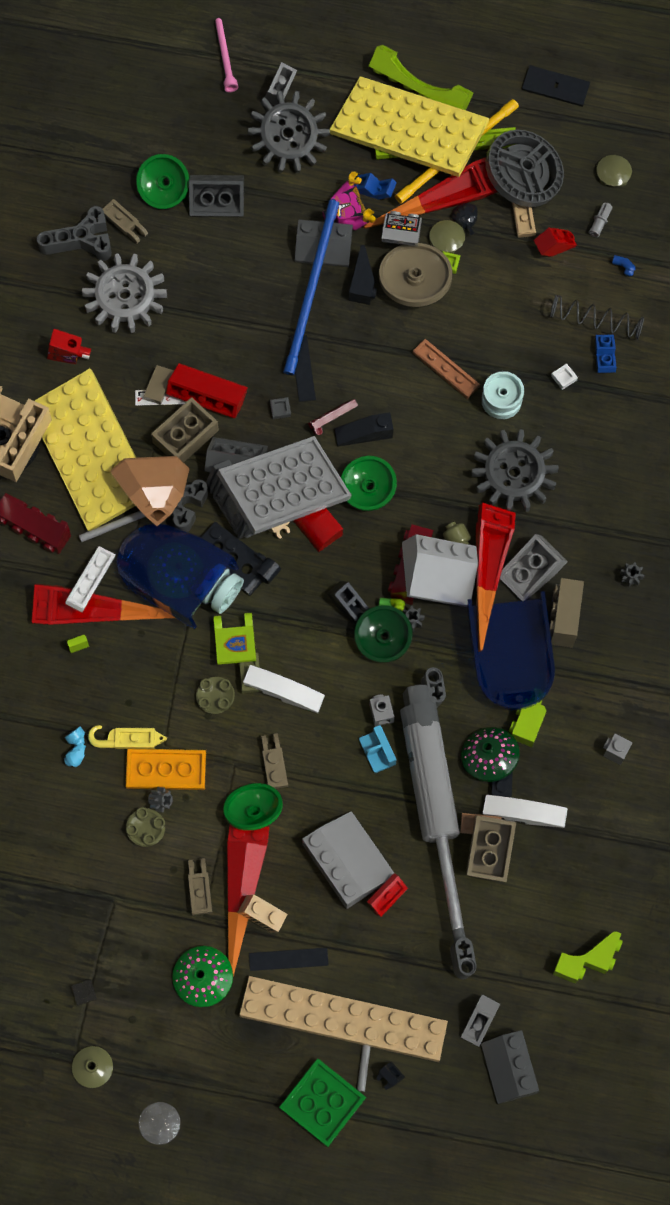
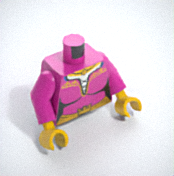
M356 172L349 174L350 181L347 180L330 199L340 203L335 218L336 223L353 225V230L361 228L368 221L372 223L376 220L372 215L374 214L373 210H365L356 186L354 187V184H360L362 181L360 177L355 179L358 175ZM326 210L322 211V212H323L324 220H325Z

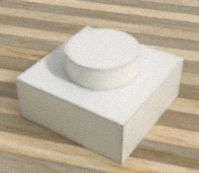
M568 364L557 369L551 375L562 390L578 379Z

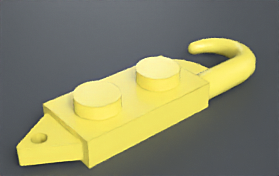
M101 725L92 727L88 734L89 742L98 748L155 749V746L167 740V737L156 732L155 728H115L110 731L107 740H96L94 733L102 728Z

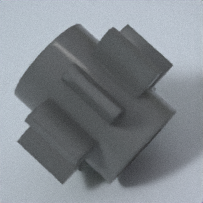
M636 562L633 565L626 563L625 570L621 569L620 572L621 575H624L621 582H626L628 587L631 584L638 586L640 583L639 579L643 580L644 575L640 574L643 567L639 568Z
M413 606L408 611L403 610L408 619L409 617H416V620H409L412 631L417 626L421 628L422 623L420 621H423L425 618L424 615H420L421 609H413Z
M157 787V790H151L148 797L149 804L151 805L150 808L155 809L157 812H164V809H169L173 802L172 795L170 794L171 791L166 790L165 787Z

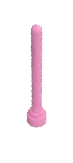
M217 18L215 24L226 76L223 82L226 92H235L238 89V83L232 75L223 23L220 18Z

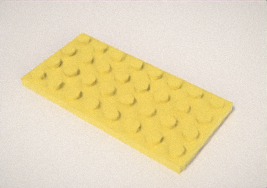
M360 76L331 126L330 134L460 177L489 123V118Z
M88 369L36 399L35 402L49 408L52 421L42 438L87 530L96 529L136 506L110 472L124 458H136L93 371Z

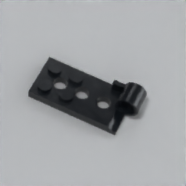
M214 522L191 548L213 569L217 565L222 564L229 569L230 575L234 573L243 578L244 582L241 590L249 596L254 593L262 582L270 584L281 571L280 566L274 560L266 558L260 552L256 553L217 522ZM221 544L223 549L216 552L213 550V546ZM230 555H235L238 557V560L230 563L227 558ZM245 566H250L253 571L250 574H245L242 572V569Z

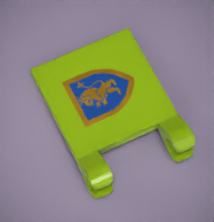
M252 613L244 614L245 626L222 628L221 616H214L218 665L256 661Z

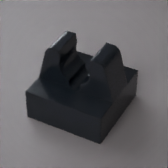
M393 1062L385 1065L377 1076L378 1081L382 1078L388 1081L384 1087L386 1090L394 1087L405 1078Z

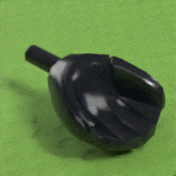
M468 203L457 206L453 210L451 218L463 229H467L470 235L474 234L471 227L477 221V206Z

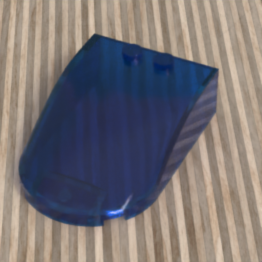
M150 524L132 532L122 543L117 557L118 572L130 590L193 629L197 627L192 618L193 614L229 566L235 571L239 569L234 557L200 537L165 524H159L158 526Z
M542 591L539 599L493 604L483 650L478 652L477 606H472V600L468 599L466 608L477 681L482 692L491 702L506 709L521 710L536 705L550 691L555 676L545 591Z

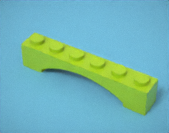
M384 45L376 47L369 67L373 68L375 73L388 76V79L392 82H400L404 88L410 91L415 90L420 96L463 110L467 109L473 96L472 91L460 85L453 88H440L429 85L407 71L397 58L398 52Z

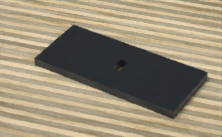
M530 65L522 90L583 107L590 81Z

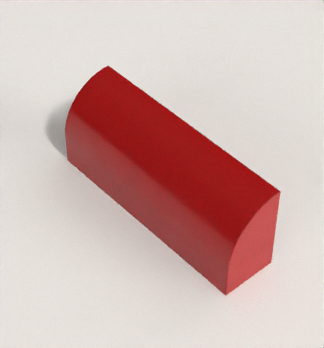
M179 363L168 380L166 394L184 401H188L192 397L204 408L236 418L243 405L248 387Z
M327 508L293 520L318 552L343 536V528Z

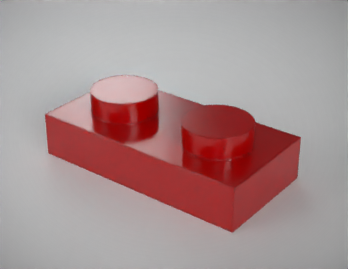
M394 873L367 903L378 916L382 917L408 887Z

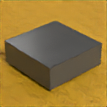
M288 397L270 400L273 419L291 417Z

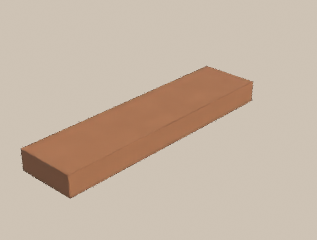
M424 339L413 350V354L466 399L480 387L476 380L428 340Z

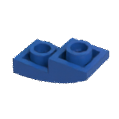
M595 335L597 373L616 372L614 335Z

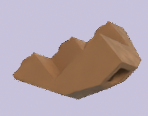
M177 456L124 458L110 472L129 499L152 523L158 526L172 514L183 497L189 467Z

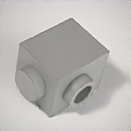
M380 694L370 699L369 706L374 726L394 723V714L389 695L384 696Z
M614 734L612 739L608 737L603 747L606 749L604 757L621 765L632 742L617 734Z

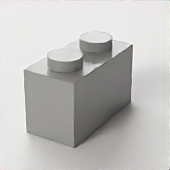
M282 62L265 95V98L274 106L278 105L276 100L277 91H281L285 98L297 72L296 69Z

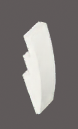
M252 665L249 666L243 681L246 686L262 690L264 694L279 698L282 702L315 713L319 712L325 697L324 694L307 686Z
M486 795L483 815L499 816L505 820L525 822L529 825L565 828L568 809L541 802Z

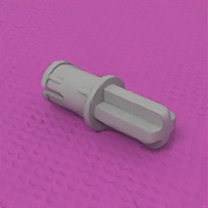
M604 202L598 214L594 216L595 221L589 230L591 236L598 238L604 225L607 224V218L612 210L610 203Z

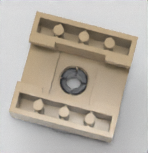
M0 386V437H6L4 440H0V476L17 482L23 470L36 458L40 448V440L52 418L48 407L31 399H28L25 405L1 395L3 389Z

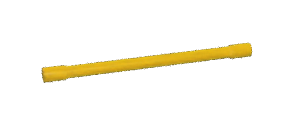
M511 99L489 119V123L482 136L519 107L514 99ZM433 168L426 170L411 184L395 195L396 200L402 204L416 190L435 176L439 170Z

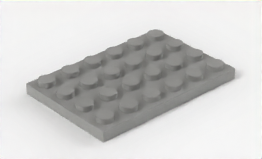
M315 436L219 469L217 472L218 477L254 535L347 501L352 496Z

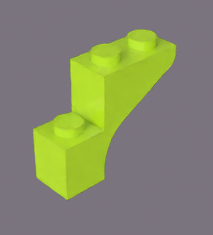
M611 933L585 955L571 956L561 953L553 975L576 984L578 979L582 980L586 968H583V966L606 974L608 969L612 971L616 961L613 955L615 951L619 952L623 942L620 940L621 933Z

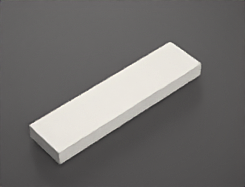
M98 546L65 604L83 612L116 554Z

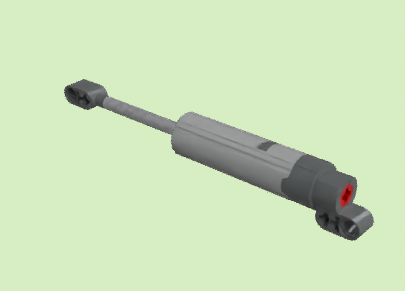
M432 667L422 676L421 685L407 687L403 692L405 707L400 710L409 757L422 839L426 842L437 844L454 943L450 948L454 974L459 979H467L476 971V960L472 942L465 937L448 840L456 838L460 831L437 707L440 706L446 697L442 672L438 668ZM428 676L434 677L435 682L430 681ZM462 964H465L468 967V973L462 970Z

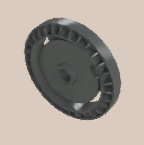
M526 130L507 131L498 136L487 151L485 159L486 171L492 185L503 197L517 205L536 207L546 204L558 193L563 184L564 169L558 153L547 140L533 132ZM508 144H516L508 147L507 150L502 149V147ZM550 170V185L549 188L544 191L543 188L548 182Z

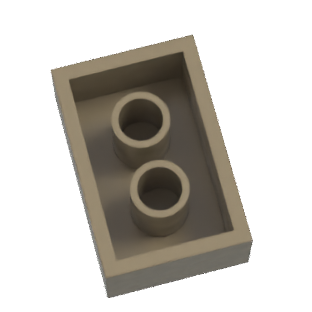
M191 397L151 434L152 442L166 456H177L181 461L185 462L219 431L218 421Z
M561 578L560 583L555 585L552 597L553 606L550 612L551 622L547 638H551L550 645L573 648L578 633L584 581Z
M475 815L466 875L507 882L516 828L515 821Z

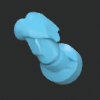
M81 726L64 737L69 744H74L75 746L64 758L67 766L78 767L85 756V732Z

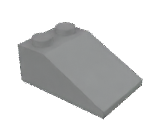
M535 534L503 568L500 579L525 602L553 578L568 561L541 535Z

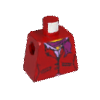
M53 329L47 359L77 364L78 357L89 359L91 348L81 346V337Z

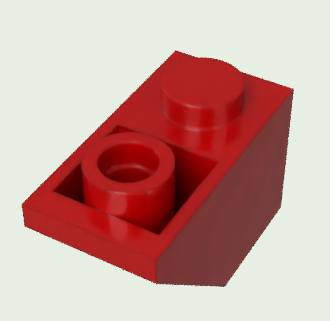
M550 227L534 240L541 255L551 257L577 246L574 235L570 231Z

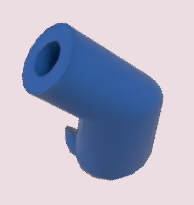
M614 255L612 264L624 267V274L633 276L636 269L634 264L627 258Z

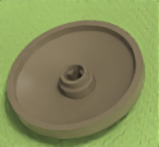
M418 243V247L401 245L391 250L382 260L379 269V280L383 291L395 302L412 307L426 306L437 302L448 292L452 282V267L448 258L433 246Z

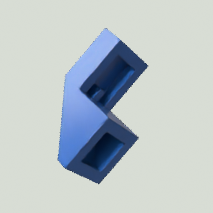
M372 173L358 175L362 181L360 184H355L354 187H357L359 194L380 200L392 196L397 182L392 178L379 181Z

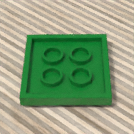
M317 1059L279 1109L328 1148L364 1102L366 1096L321 1060Z

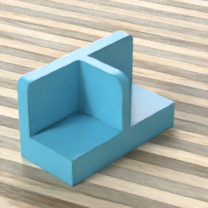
M381 725L374 727L372 733L359 738L374 773L396 765L397 759Z

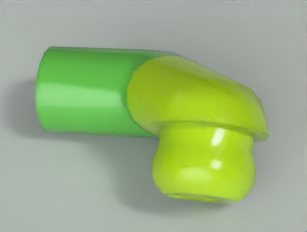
M379 598V606L387 605L401 611L404 610L405 602L402 599Z

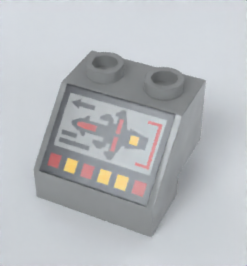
M396 211L386 213L382 242L418 247L422 218H419L417 214L404 216Z

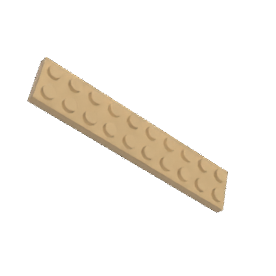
M249 976L240 1012V1017L435 1062L440 1061L448 1022Z

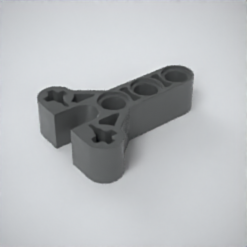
M98 206L91 207L88 215L77 226L44 231L37 236L39 250L45 255L83 249L96 255L98 260L106 261L111 257L112 253L108 233L94 235L95 233L107 231L104 211Z
M195 480L192 484L185 486L184 495L171 514L175 530L178 533L186 534L189 532L196 520L195 512L183 507L184 504L192 503L202 508L208 497L207 484L203 480Z

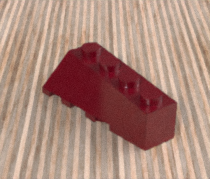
M5 493L0 500V524L12 527L11 529L19 535L21 533L26 535L28 540L34 544L40 543L48 552L60 554L71 538L68 523L63 520L59 523L55 516L49 513L47 516H44L34 506L27 508L28 505L25 502Z
M411 524L410 530L405 532L403 541L416 534L433 537V530ZM401 547L398 558H401L400 565L396 564L393 573V575H396L395 582L391 581L388 592L391 593V598L402 599L406 604L413 605L415 598L407 597L403 549Z

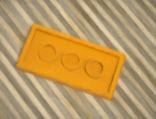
M127 749L126 789H157V787H165V789L205 790L206 750Z

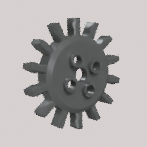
M277 91L276 100L278 105L274 107L264 97L260 103L267 111L265 116L256 111H252L250 116L261 123L260 128L251 127L247 130V135H259L261 139L260 142L255 143L251 147L252 152L265 148L268 154L264 157L262 164L264 166L267 165L272 157L280 161L278 165L279 173H282L285 169L286 161H292L295 172L300 173L301 164L299 159L304 157L311 166H314L317 161L310 153L312 148L322 153L327 149L324 144L316 141L317 136L326 137L330 134V129H317L316 123L325 119L326 114L323 112L313 116L309 112L315 103L313 98L307 102L305 107L299 105L298 100L300 96L298 91H295L293 94L292 103H285L284 95L281 91ZM279 121H284L285 125L281 126ZM300 127L302 131L298 132L295 128ZM290 129L293 136L287 138L284 136L283 131ZM278 137L279 142H275L273 138ZM295 143L296 148H291L290 144Z
M502 430L500 432L502 444L496 446L489 438L485 439L484 445L490 451L489 456L475 452L474 459L486 465L485 468L472 469L471 475L472 477H485L486 481L480 483L476 491L481 493L490 488L494 492L490 497L489 505L493 506L501 497L507 500L506 510L511 511L513 501L521 500L525 512H528L530 510L529 497L534 496L540 503H545L546 496L539 489L541 486L551 490L555 489L556 482L546 479L545 474L558 473L559 466L545 465L544 460L553 456L554 451L552 448L542 453L536 450L540 444V436L535 437L529 445L523 442L524 430H519L517 441H509L505 430ZM523 462L525 466L521 467L518 463ZM505 465L507 468L501 469L500 466ZM517 469L520 474L517 477H513L509 471ZM526 479L528 483L524 484L522 480ZM508 482L510 486H505L503 483Z

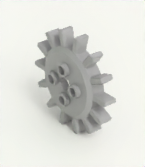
M117 253L114 256L116 266L108 268L102 260L98 261L99 269L103 272L100 277L89 272L87 273V280L96 284L95 288H82L83 297H96V300L87 303L85 309L87 313L96 309L101 310V313L95 318L98 326L108 317L113 320L111 323L112 332H117L120 322H128V329L131 333H134V320L141 318L147 326L152 325L150 316L147 314L150 309L162 314L163 306L153 301L154 298H167V289H154V285L164 282V276L161 273L154 277H149L148 274L154 268L151 260L141 269L137 267V254L132 255L130 264H122L121 257ZM128 292L130 294V296L127 299H123L120 297L121 293ZM111 295H115V296H116V297L113 298V299L109 298Z

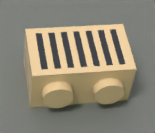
M254 894L245 897L238 911V914L271 933L279 932L288 915Z

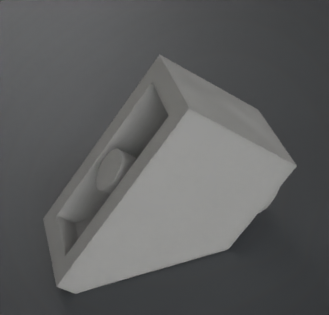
M482 995L461 1038L479 1047L500 1004Z

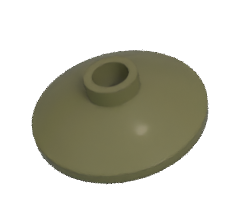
M96 1046L86 1047L79 1051L72 1063L74 1078L80 1085L87 1088H97L104 1085L110 1079L113 1072L112 1058L107 1051ZM90 1063H95L96 1067L93 1070L88 1069Z

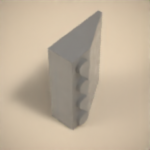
M417 534L402 542L407 597L464 607L470 606L478 567L476 546Z
M352 811L318 828L302 839V845L346 909L380 888L394 874Z

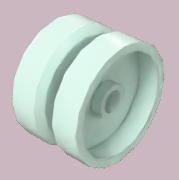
M510 372L492 374L486 380L483 387L482 406L485 412L497 419H508L518 413L524 396V386L521 379Z
M219 564L202 583L197 599L204 604L211 603V608L222 614L237 597L244 580L237 574L233 573L230 575L229 569Z

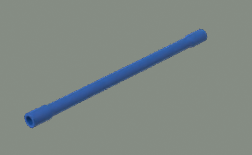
M329 200L325 221L294 338L283 371L288 375H294L297 366L298 355L319 275L340 204L335 200Z

